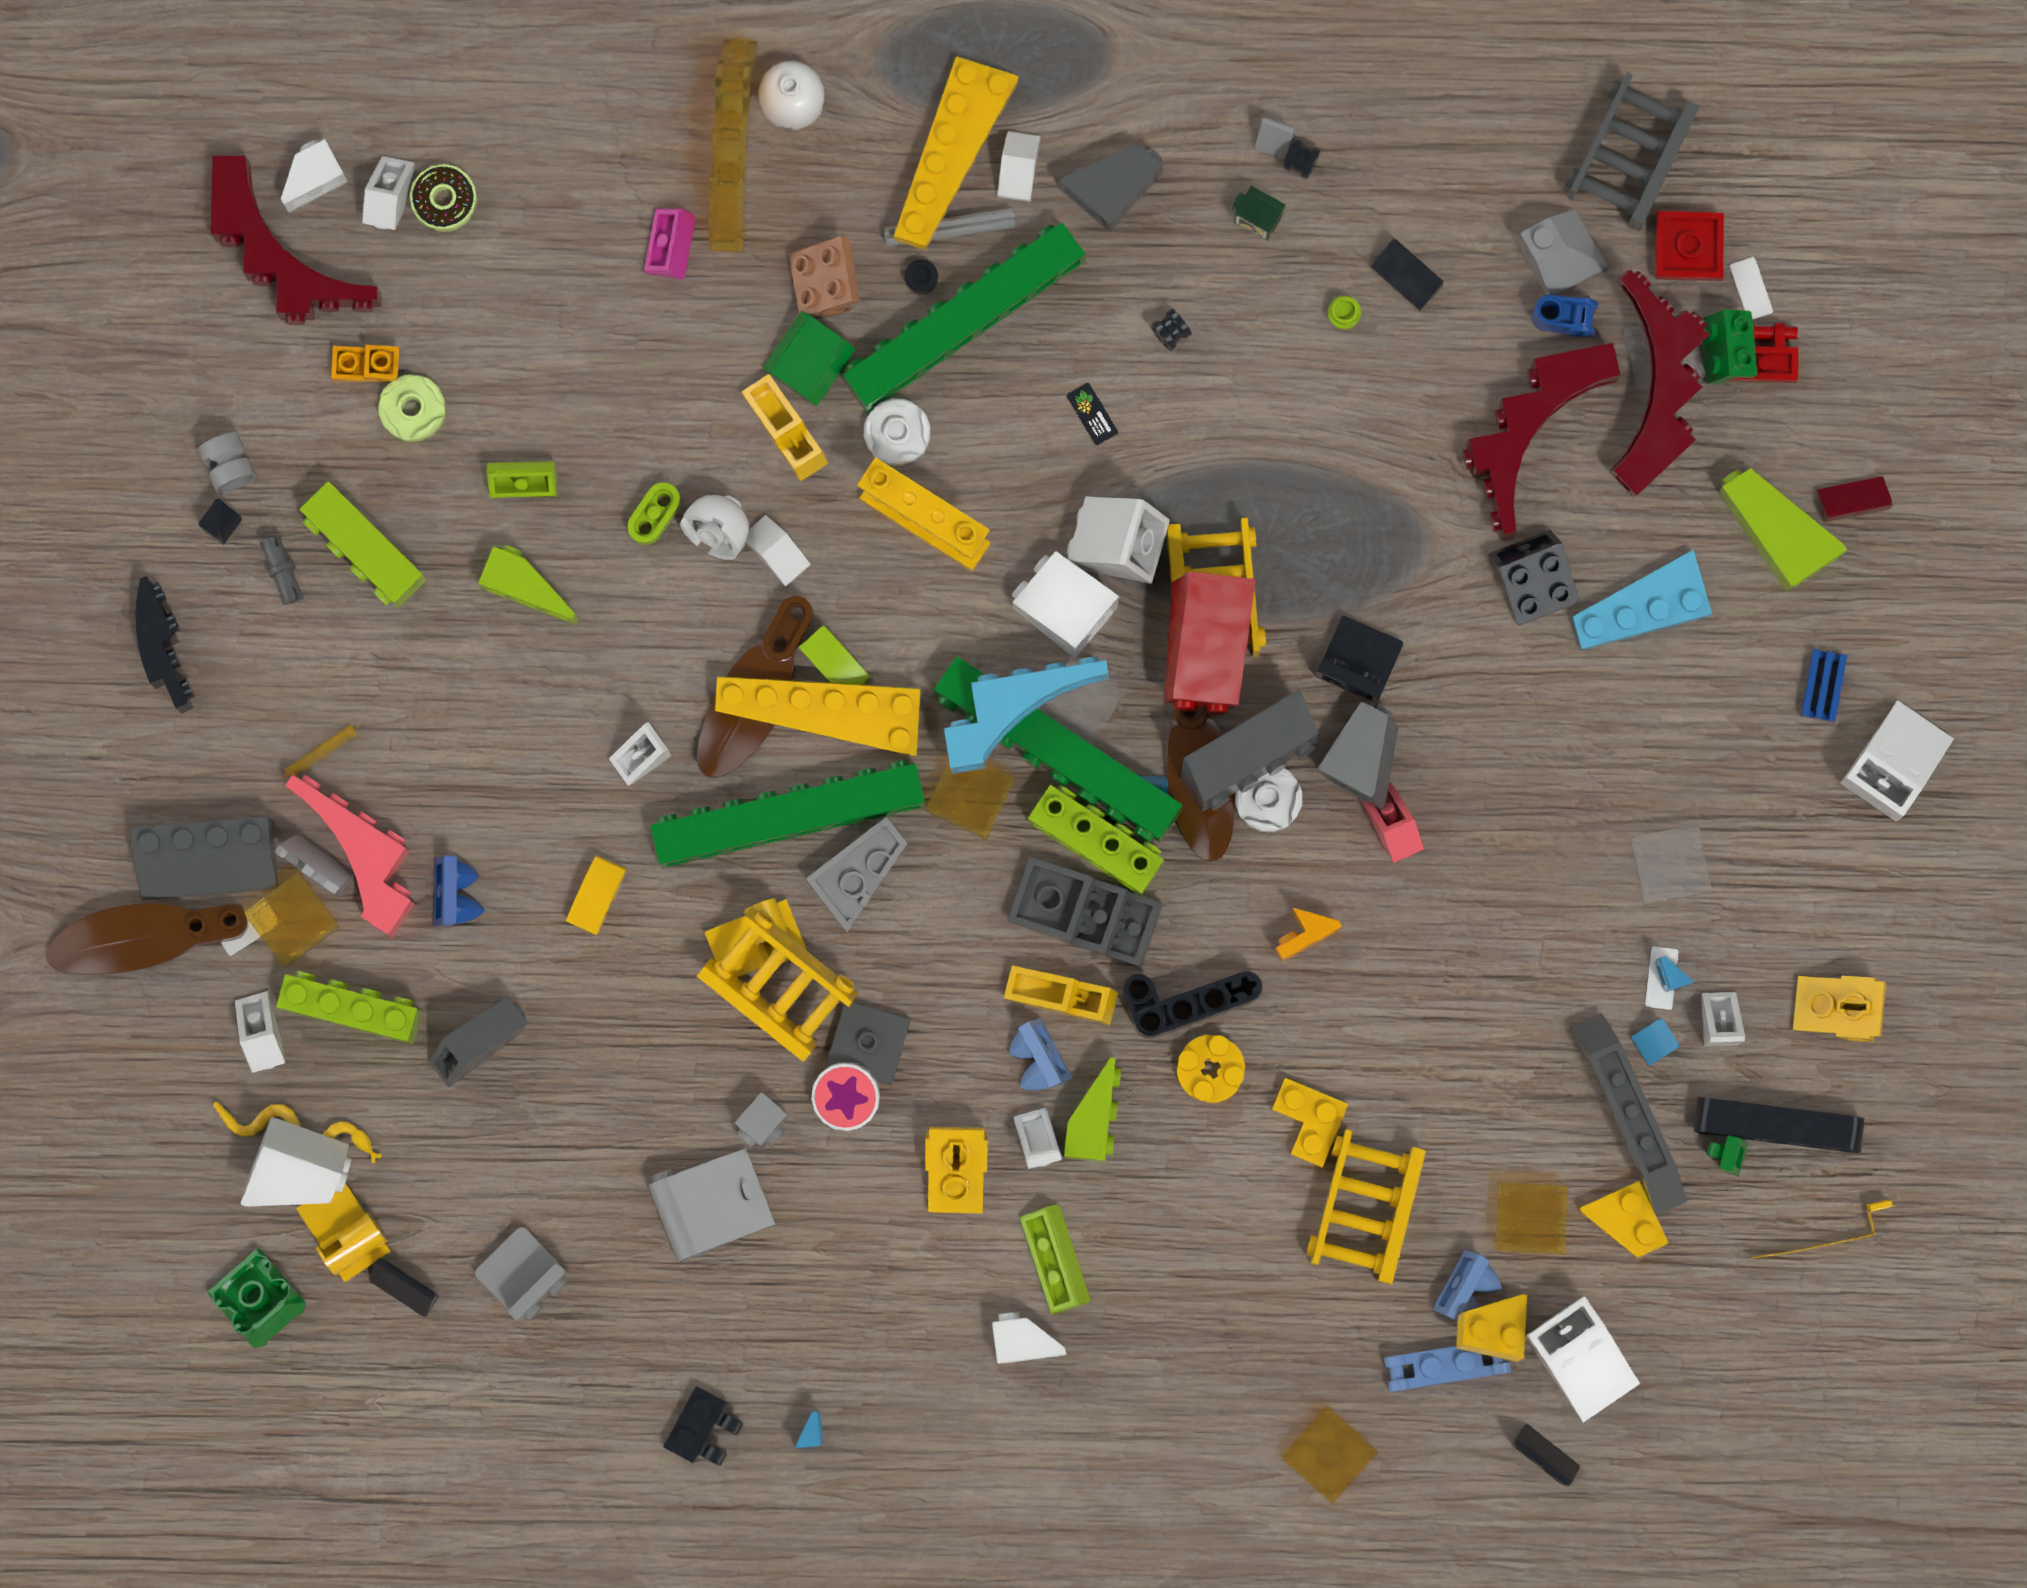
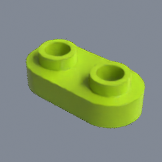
M660 482L649 489L628 521V532L634 542L640 545H651L660 538L681 505V497L675 486L667 482ZM662 496L669 497V505L665 507L658 504L659 498ZM649 524L652 526V529L648 534H642L639 532L641 525Z

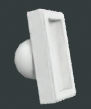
M1047 1108L1014 1117L1028 1169L1046 1167L1052 1162L1062 1160Z

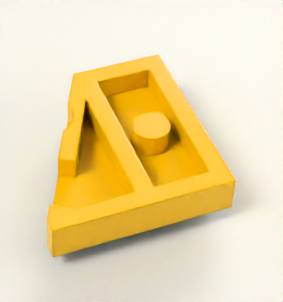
M1640 1181L1579 1208V1212L1584 1217H1587L1610 1238L1621 1244L1635 1258L1669 1244Z
M1518 1295L1459 1314L1456 1348L1515 1362L1524 1359L1527 1295Z

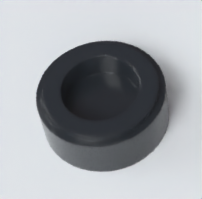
M922 259L910 263L905 271V283L908 289L918 295L932 292L938 283L936 267L930 261Z

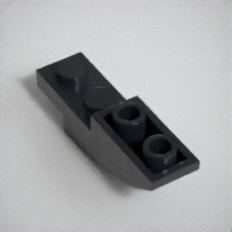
M145 576L139 582L135 611L139 653L150 685L155 689L165 685L175 708L182 714L194 708L190 699L195 697L188 680H181L177 668L181 667V663L173 648L167 649L179 643L175 633L180 631V628L173 613L167 614L162 602L167 601L159 582L153 584Z

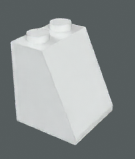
M1085 497L1083 506L1077 514V527L1074 538L1071 539L1068 545L1067 559L1084 571L1152 584L1170 519L1141 499Z
M1055 551L1050 558L1045 555L1033 569L1037 574L1029 583L1024 580L1012 594V597L1015 598L1012 606L1015 611L1075 659L1117 610L1119 596Z
M271 1117L250 1170L240 1204L251 1207L331 1203L335 1191L342 1192L348 1176L347 1172L352 1161L351 1158L346 1157L349 1144Z

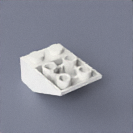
M1897 700L1840 783L1897 822L1905 815L1954 738Z
M1585 1296L1579 1298L1525 1335V1339L1583 1423L1640 1384L1607 1328Z

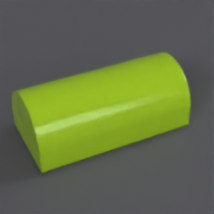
M556 461L487 463L489 498L557 496Z

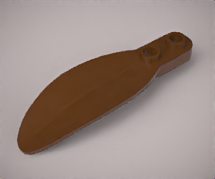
M799 596L785 599L774 616L764 638L740 657L726 677L793 680L794 655L814 616L811 604ZM794 608L802 609L803 615L801 619L793 620L791 618V611ZM781 637L785 638L787 646L783 650L776 649L775 641ZM715 695L707 713L698 743L697 762L700 771L707 777L718 778L736 770L761 746L775 724L715 711Z
M1172 704L1174 718L1169 729L1165 753L1168 794L1183 805V810L1176 821L1188 846L1202 860L1214 862L1222 858L1231 841L1235 815V793L1229 796L1230 800L1216 810L1210 807L1202 812L1180 778L1184 758L1222 736L1217 724L1207 712V707L1195 706L1197 710L1196 716L1188 718L1185 716L1184 710L1174 709V704Z
M156 903L118 906L93 913L66 927L48 946L46 958L49 965L55 970L68 974L105 975L142 970L171 961L183 955L194 946L237 940L246 933L248 918L244 910L236 905H223L198 910H187L178 906ZM234 916L237 921L233 926H226L224 924L226 917ZM193 922H201L203 926L200 931L193 932L190 930Z

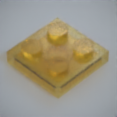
M948 762L925 810L938 818L987 840L1016 778L986 763L985 769L952 774L950 763Z
M298 872L243 913L285 969L340 928Z
M1498 1182L1495 1251L1565 1255L1568 1186Z
M1325 1406L1280 1458L1333 1504L1375 1457L1378 1451L1331 1409Z

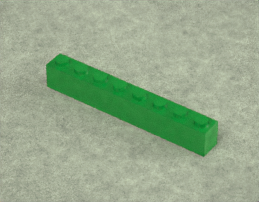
M1061 222L1057 226L1053 224L1046 226L1037 234V240L1028 246L1026 243H1023L1016 247L1009 254L1011 258L1001 265L999 262L990 265L982 272L984 277L974 284L971 281L966 282L955 291L956 296L946 303L944 300H941L934 304L927 311L928 316L919 322L916 319L908 322L900 329L902 334L892 341L889 338L884 339L873 348L874 353L864 360L859 357L852 361L845 368L847 372L843 374L844 383L865 412L868 414L874 410L879 403L887 401L1082 265L1086 260V254L1064 223Z
M956 656L934 688L935 695L939 697L936 702L952 713L955 709L959 710L967 716L965 719L971 720V724L978 723L971 683L978 682V677L985 674ZM1038 709L1023 718L999 742L1001 746L1008 750L1013 746L1023 753L1021 758L1031 766L1038 768L1041 764L1050 770L1049 777L1060 785L1066 787L1069 783L1079 790L1077 795L1087 803L1094 806L1098 802L1106 807L1107 811L1105 813L1116 822L1123 824L1124 821H1127L1136 828L1133 832L1149 843L1153 839L1161 843L1183 810L1181 803Z
M908 760L898 761L889 764V770L876 772L875 768L863 769L855 772L856 777L843 780L842 776H833L823 779V785L811 788L809 783L799 784L790 787V793L776 795V791L764 792L756 795L757 800L743 803V799H734L724 802V808L710 811L709 806L690 810L691 816L678 819L676 814L659 817L656 824L650 825L658 863L662 869L924 808L926 805L916 763L909 765Z

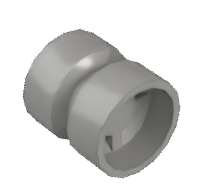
M237 432L225 433L214 437L198 448L204 466L212 469L209 477L217 494L228 493L242 488L257 477L249 458L242 456L246 450Z

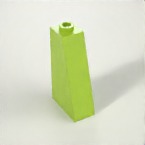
M1751 468L1744 473H1741L1738 469L1722 480L1724 486H1722L1718 494L1786 592L1843 556L1847 551L1842 542Z

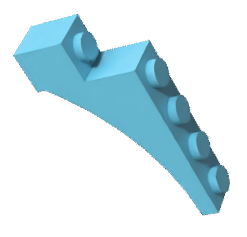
M1088 657L1079 660V665L1066 667L1065 663H1053L1046 665L1044 671L1032 672L1031 668H1023L1012 671V676L998 678V674H987L978 677V682L971 683L978 723L971 724V720L964 719L951 722V727L944 728L952 774L985 769L986 759L1004 736L1023 718L1043 704L1082 686L1109 680L1106 660L1099 661V657Z

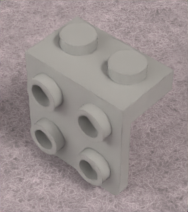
M523 1227L518 1228L475 1271V1275L480 1282L508 1309L507 1312L518 1322H522L524 1319L529 1322L543 1308L540 1303L549 1294L552 1297L556 1296L567 1285L568 1282L565 1278L570 1274Z

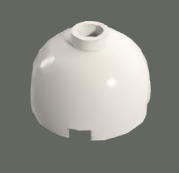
M783 61L772 66L764 74L759 86V105L764 116L773 125L780 128L782 126L791 129H801L812 124L821 114L825 98L824 86L819 75L808 65L798 61Z
M705 495L699 498L686 510L680 522L684 534L692 543L699 546L702 541L712 547L707 552L708 554L724 560H733L744 547L749 532V522L745 512L741 509L740 502L731 496Z

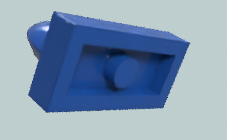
M441 856L434 859L433 927H449L455 924L466 923L479 917L485 911L475 900L465 895L457 894V890L470 886L479 877L471 866L458 861L457 856Z

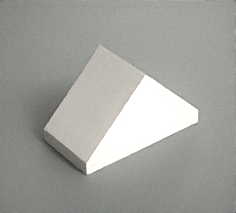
M1007 132L1002 153L997 197L1031 201L1041 136Z
M767 515L749 529L746 544L785 587L811 565L788 534Z
M647 722L609 760L629 786L670 758L671 754L650 723Z
M1736 992L1702 993L1704 1046H1737L1745 1041V1033Z

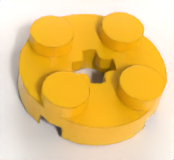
M1203 1035L1197 1037L1184 1047L1178 1058L1177 1078L1179 1084L1188 1096L1200 1102L1215 1104L1226 1101L1237 1092L1244 1080L1245 1062L1242 1053L1233 1042L1227 1040L1224 1036ZM1206 1060H1210L1212 1063H1219L1221 1068L1217 1070L1218 1076L1212 1079L1209 1074L1205 1076L1202 1074L1201 1070L1205 1068L1204 1062Z

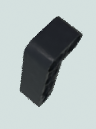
M1245 971L1159 1001L1151 979L1143 974H1133L1124 983L1123 996L1138 1035L1145 1039H1155L1254 1003L1261 994L1262 981L1255 973ZM1242 980H1246L1248 984L1254 983L1255 988L1252 989L1251 996L1247 997L1245 992H1240L1233 997L1236 1002L1230 1003V994L1225 985L1230 984V990L1233 991L1241 987ZM1132 983H1144L1148 988L1147 996L1143 999H1134L1128 990ZM1210 991H1218L1222 994L1224 1003L1219 1008H1210L1205 1002V995ZM1180 1002L1187 1003L1191 1007L1192 1015L1186 1020L1177 1019L1172 1011L1175 1004ZM1154 1014L1160 1021L1158 1029L1151 1032L1144 1030L1140 1024V1019L1144 1015Z

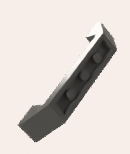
M1601 1013L1571 1026L1570 1028L1584 1058L1588 1057L1644 1181L1641 1185L1655 1215L1687 1202L1676 1164L1621 1042L1604 1015Z

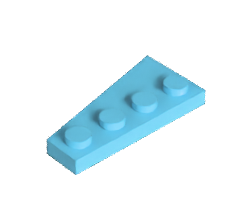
M1694 550L1573 616L1572 622L1580 650L1590 649L1711 616L1712 611Z

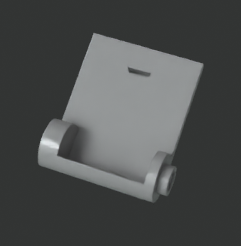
M746 1148L674 1175L671 1169L652 1176L654 1183L648 1185L678 1263L775 1225ZM740 1185H741V1188H742V1191H743V1193H744V1196H745L746 1200L744 1199V1197H743V1195H742V1192H741V1189H740Z

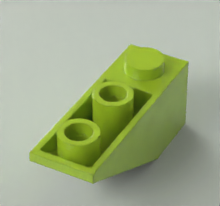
M1110 1057L1069 1119L1064 1159L1105 1163L1106 1155L1113 1156L1115 1135L1108 1134L1109 1121H1116L1118 1101L1111 1100L1113 1087H1120L1121 1067L1115 1066L1116 1058Z

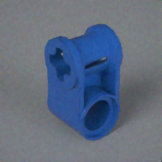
M1546 295L1533 308L1531 321L1541 331L1590 338L1595 336V329L1592 328L1594 310L1598 308V302L1589 298ZM1545 306L1551 307L1556 313V319H1545L1541 314L1540 308Z

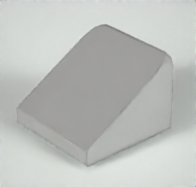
M1263 118L1255 149L1274 157L1285 159L1294 137V127Z

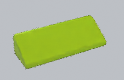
M1060 1205L1048 1206L1020 1216L1051 1315L1089 1303L1090 1296Z

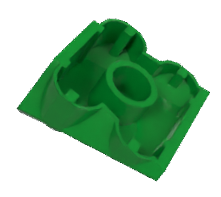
M801 311L764 365L763 370L817 407L830 391V386L838 374L844 372L845 368L849 365V358L855 351V348L847 340H844L814 319L809 313Z
M261 1249L253 1251L208 1291V1295L213 1300V1303L232 1322V1327L236 1332L243 1336L253 1348L266 1346L267 1341L298 1314L304 1312L306 1304Z

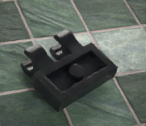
M695 1386L663 1447L695 1464L700 1455L721 1466L727 1453L706 1443L715 1425H718L732 1434L738 1435L744 1423L723 1412L727 1404L726 1401Z

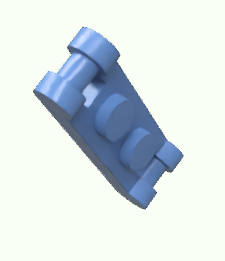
M1456 1346L1384 1358L1385 1368H1389L1391 1381L1388 1382L1389 1392L1512 1372L1511 1363L1507 1362L1506 1359L1492 1356L1493 1365L1483 1366L1481 1354L1457 1349ZM1412 1364L1414 1378L1405 1379L1403 1365Z

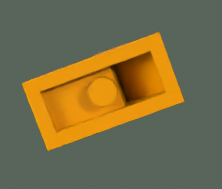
M1292 908L1291 912L1303 933L1298 935L1296 930L1281 937L1278 939L1280 946L1276 947L1274 952L1282 963L1340 931L1342 925L1338 920Z

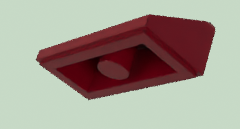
M1883 476L1816 490L1824 523L1889 510L1893 506Z

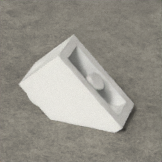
M325 139L320 142L318 140L308 142L301 147V152L294 156L281 196V200L289 213L348 182Z
M385 156L381 157L365 188L362 223L373 225L378 229H396L404 212L415 163Z
M268 991L236 1000L235 1007L240 1044L252 1073L284 1064L283 1042Z
M1019 1312L998 1315L999 1321L992 1322L997 1364L1066 1355L1064 1346L1028 1318H1019Z

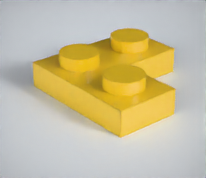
M1285 1078L1272 1111L1303 1123L1290 1155L1322 1168L1348 1104Z

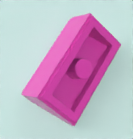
M655 209L643 273L673 279L685 278L696 220L695 215L684 209Z

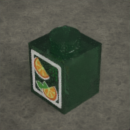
M1250 186L1246 194L1243 192L1239 193L1231 208L1235 211L1233 222L1269 241L1285 213L1286 204Z

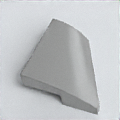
M296 835L287 839L275 850L277 855L288 860L303 873L337 896L341 897L355 877L352 871L302 835Z

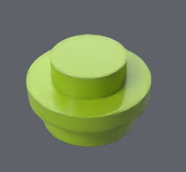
M1339 296L1328 307V319L1338 329H1351L1360 320L1361 307L1352 297Z

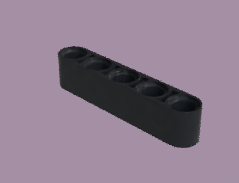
M1699 1097L1697 1098L1694 1132L1728 1137L1729 1135L1745 1140L1861 1153L1865 1118Z

